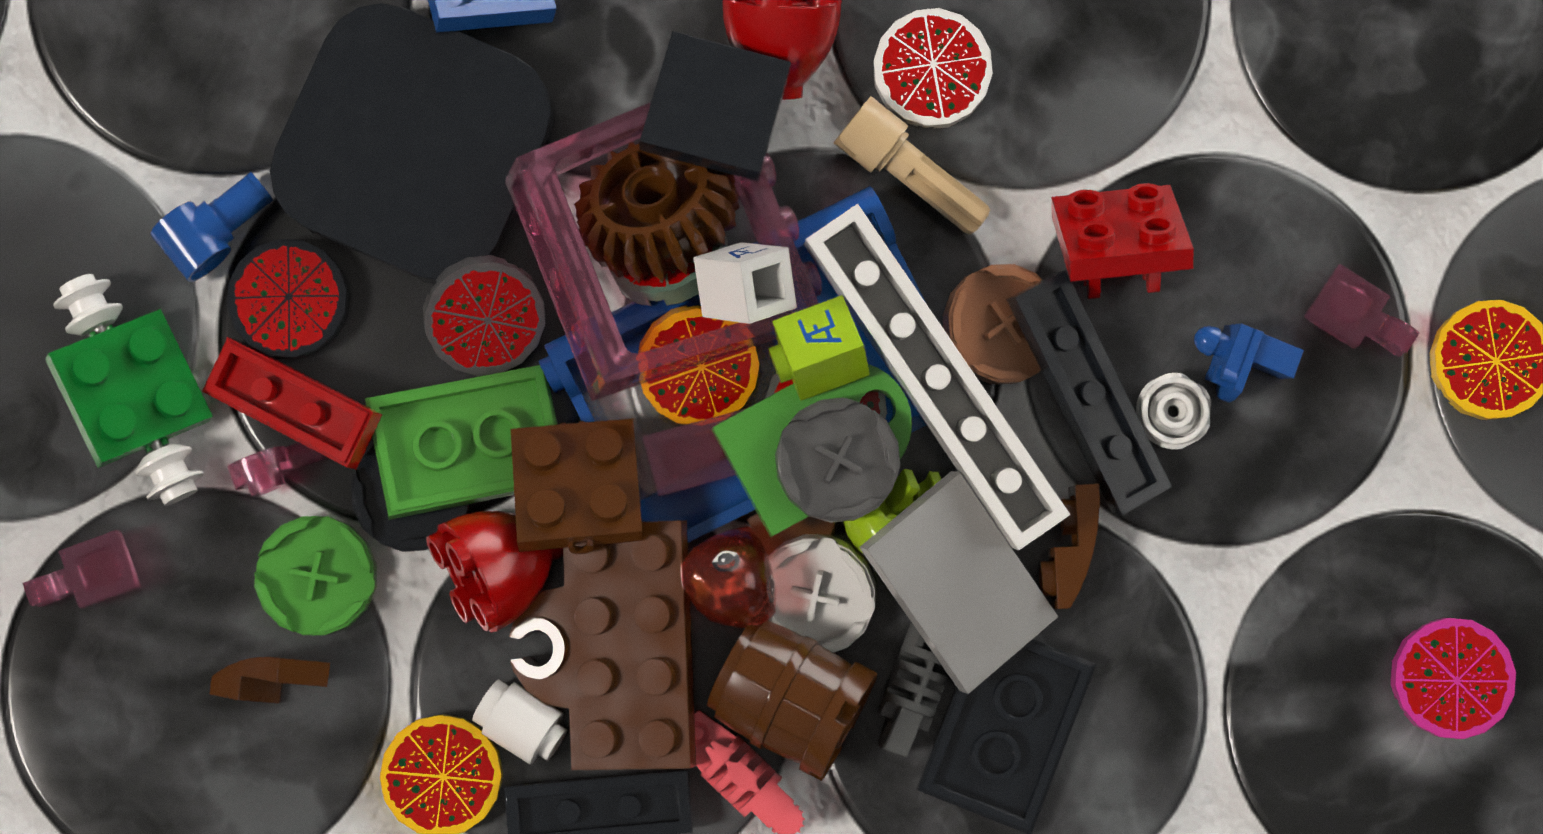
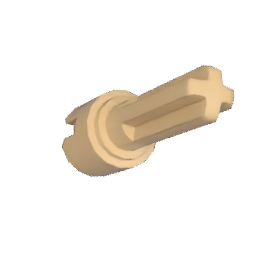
M870 96L836 138L834 144L870 173L874 169L879 172L883 168L886 169L966 234L971 235L977 231L989 215V206L906 139L909 134L905 130L908 125Z

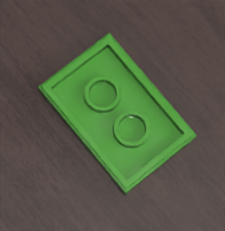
M540 365L365 398L367 407L382 414L372 438L389 520L514 495L510 429L557 425L549 383Z

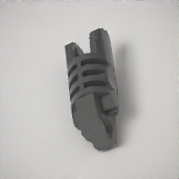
M910 622L900 649L901 651L877 712L880 715L886 716L878 746L885 751L902 757L908 756L918 729L928 732L949 676L933 652L922 649L925 641L912 622Z

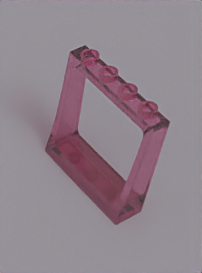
M651 102L517 157L505 179L591 401L775 340L777 337L772 321L819 304L817 297L822 293V282L816 266L811 261L802 263L794 241H797L799 237V227L795 214L788 206L779 207L771 187L776 183V171L774 163L767 153L759 182L734 175L736 180L734 184L758 244L788 247L797 308L751 324L736 323L636 354L627 350L565 197L558 175L641 138Z

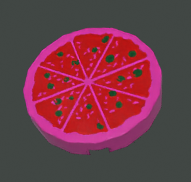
M1441 618L1422 625L1402 640L1392 660L1390 685L1395 699L1398 700L1400 708L1404 711L1403 714L1414 726L1436 737L1466 739L1487 732L1504 717L1514 698L1516 670L1509 649L1492 630L1473 620Z

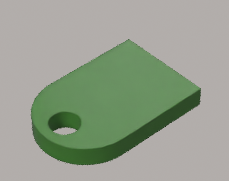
M868 364L869 376L802 401L799 399L794 384H791L712 427L711 430L770 538L809 517L788 500L777 479L775 452L781 433L800 410L823 399L848 398L860 402L867 393H883L891 401L893 407L892 418L888 424L898 441L900 459L902 458L911 437V410L901 387L883 370Z

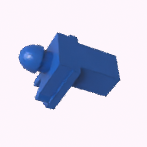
M1242 323L1225 325L1222 333L1221 329L1217 327L1205 326L1200 328L1194 335V343L1197 349L1206 356L1214 355L1205 375V380L1217 384V397L1228 403L1234 401L1242 393L1251 367L1279 379H1292L1295 376L1304 352L1300 348L1268 336L1263 331Z

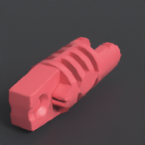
M700 710L694 714L696 766L701 771V776L743 817L752 812L768 828L772 827L773 833H800V828L804 827L802 822L805 820L802 817L803 811L799 810V805H794V800L777 785L782 776L739 735L735 736Z

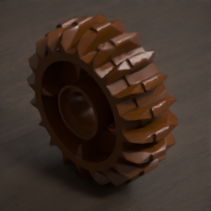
M629 138L627 149L620 153L607 150V163L605 165L590 166L591 180L579 184L581 199L574 203L577 223L579 225L578 232L584 245L589 248L593 258L599 262L601 267L608 266L609 270L613 271L618 278L629 273L630 276H633L640 283L653 272L663 282L668 271L676 268L687 275L688 263L694 260L693 257L708 253L709 247L725 246L726 234L724 231L736 227L735 211L740 206L738 202L739 194L734 184L736 182L734 175L639 150V144H636Z

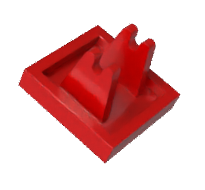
M1144 183L1135 185L1130 189L1104 192L1078 190L1070 195L1051 197L1052 220L1070 281L1083 280L1088 299L1100 298L1102 278L1142 274L1143 280H1146L1147 293L1160 292L1161 272L1193 269L1194 248L1171 185L1158 186Z

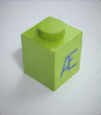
M843 295L772 321L778 345L768 348L770 357L780 382L783 383L792 379L800 401L870 375L864 344Z

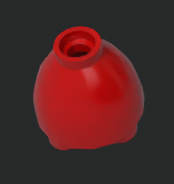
M723 0V20L727 38L732 47L791 62L790 74L782 100L799 99L803 97V85L818 70L834 43L840 22L842 0Z
M481 511L453 518L439 524L437 532L426 538L428 549L434 561L441 569L447 568L456 587L449 594L459 617L465 623L476 619L483 630L497 632L509 625L530 607L543 588L553 561L563 557V548L519 552L516 514L502 511Z

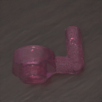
M298 442L286 447L278 446L254 453L231 463L227 468L236 490L248 488L251 497H257L284 487L286 482L283 475L294 469L323 460L326 456Z

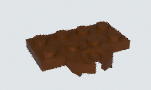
M687 520L643 521V541L594 545V550L587 554H573L569 552L568 547L563 548L564 586L539 593L530 607L512 624L509 637L523 639L539 630L546 633L552 641L553 654L548 663L540 664L529 656L511 660L510 663L513 672L528 693L546 705L569 709L571 770L690 769L696 766ZM577 542L575 545L585 546L587 542Z

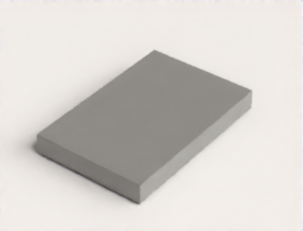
M949 472L859 547L959 691L969 694L1058 618L1052 606L960 472Z

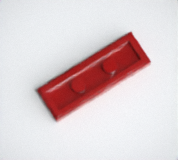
M227 337L202 390L207 395L333 461L357 470L382 417V414L229 337Z

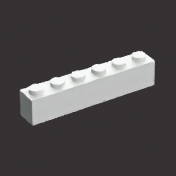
M856 204L806 238L803 245L837 295H843L850 314L956 469L962 474L1011 548L1016 550L1022 549L1070 516L1062 501L861 207Z

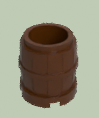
M752 620L740 635L725 661L712 688L707 706L716 711V719L749 739L750 744L760 749L766 748L786 759L799 763L800 771L823 781L843 748L842 743L851 728H854L875 685L878 673L857 662L851 665L840 656L819 645L818 641L809 636L804 637L768 620L762 625Z

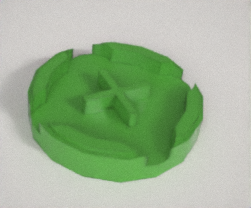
M302 516L281 525L263 543L258 555L254 588L263 610L280 627L301 635H330L351 626L368 609L377 588V563L368 542L351 525L331 517Z

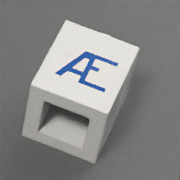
M740 242L693 257L702 316L705 318L751 324L797 308L788 247Z

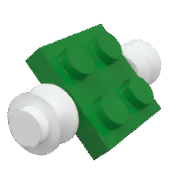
M93 274L82 275L60 287L59 290L62 296L54 302L53 306L55 309H69L72 314L73 320L66 326V333L80 336L89 335V337L48 353L45 360L97 468L144 449L148 455L142 458L135 470V475L150 476L155 485L147 495V500L161 498L164 506L179 502L198 491L194 482L200 479L204 473L203 471L188 470L184 460L192 451L190 446L180 444L169 445L168 439L208 423L213 415L162 310L159 309L113 327L112 324L116 321L123 306L120 303L106 302L103 293L110 287V280H96Z

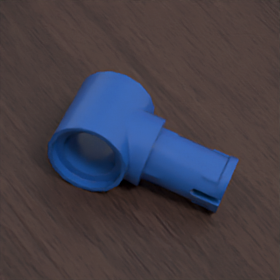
M249 172L244 178L209 204L203 201L196 206L194 202L190 201L176 207L153 227L150 236L186 280L194 282L213 271L228 257L231 252V247L228 243L234 239L231 233L270 204L273 198L254 174Z

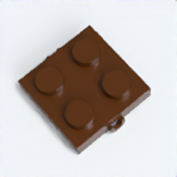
M633 418L595 422L579 421L572 424L560 423V425L510 429L519 552L568 547L570 553L587 554L594 550V545L643 541ZM587 542V545L576 546L575 543Z

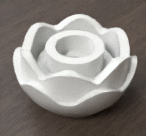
M1168 373L1145 385L1137 400L1136 414L1150 441L1163 448L1181 449L1198 441L1206 434L1210 426L1211 399L1203 386L1194 382L1182 373ZM1170 406H1175L1178 409L1176 417L1169 416L1168 408Z

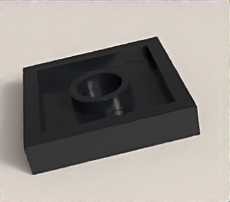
M672 31L639 141V150L759 182L790 74L791 62Z

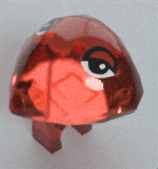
M745 526L730 529L710 537L694 547L681 563L682 586L695 608L709 621L735 628H746L747 625H762L774 616L776 612L777 588L773 571L762 541L752 528Z

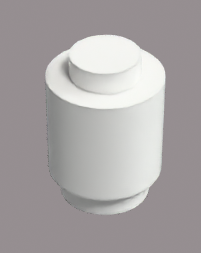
M499 679L486 692L472 718V721L483 727L482 734L530 765L539 756L549 761L567 733V729L560 726L564 715L563 712L552 705H546L528 693L519 684L514 682L509 686Z

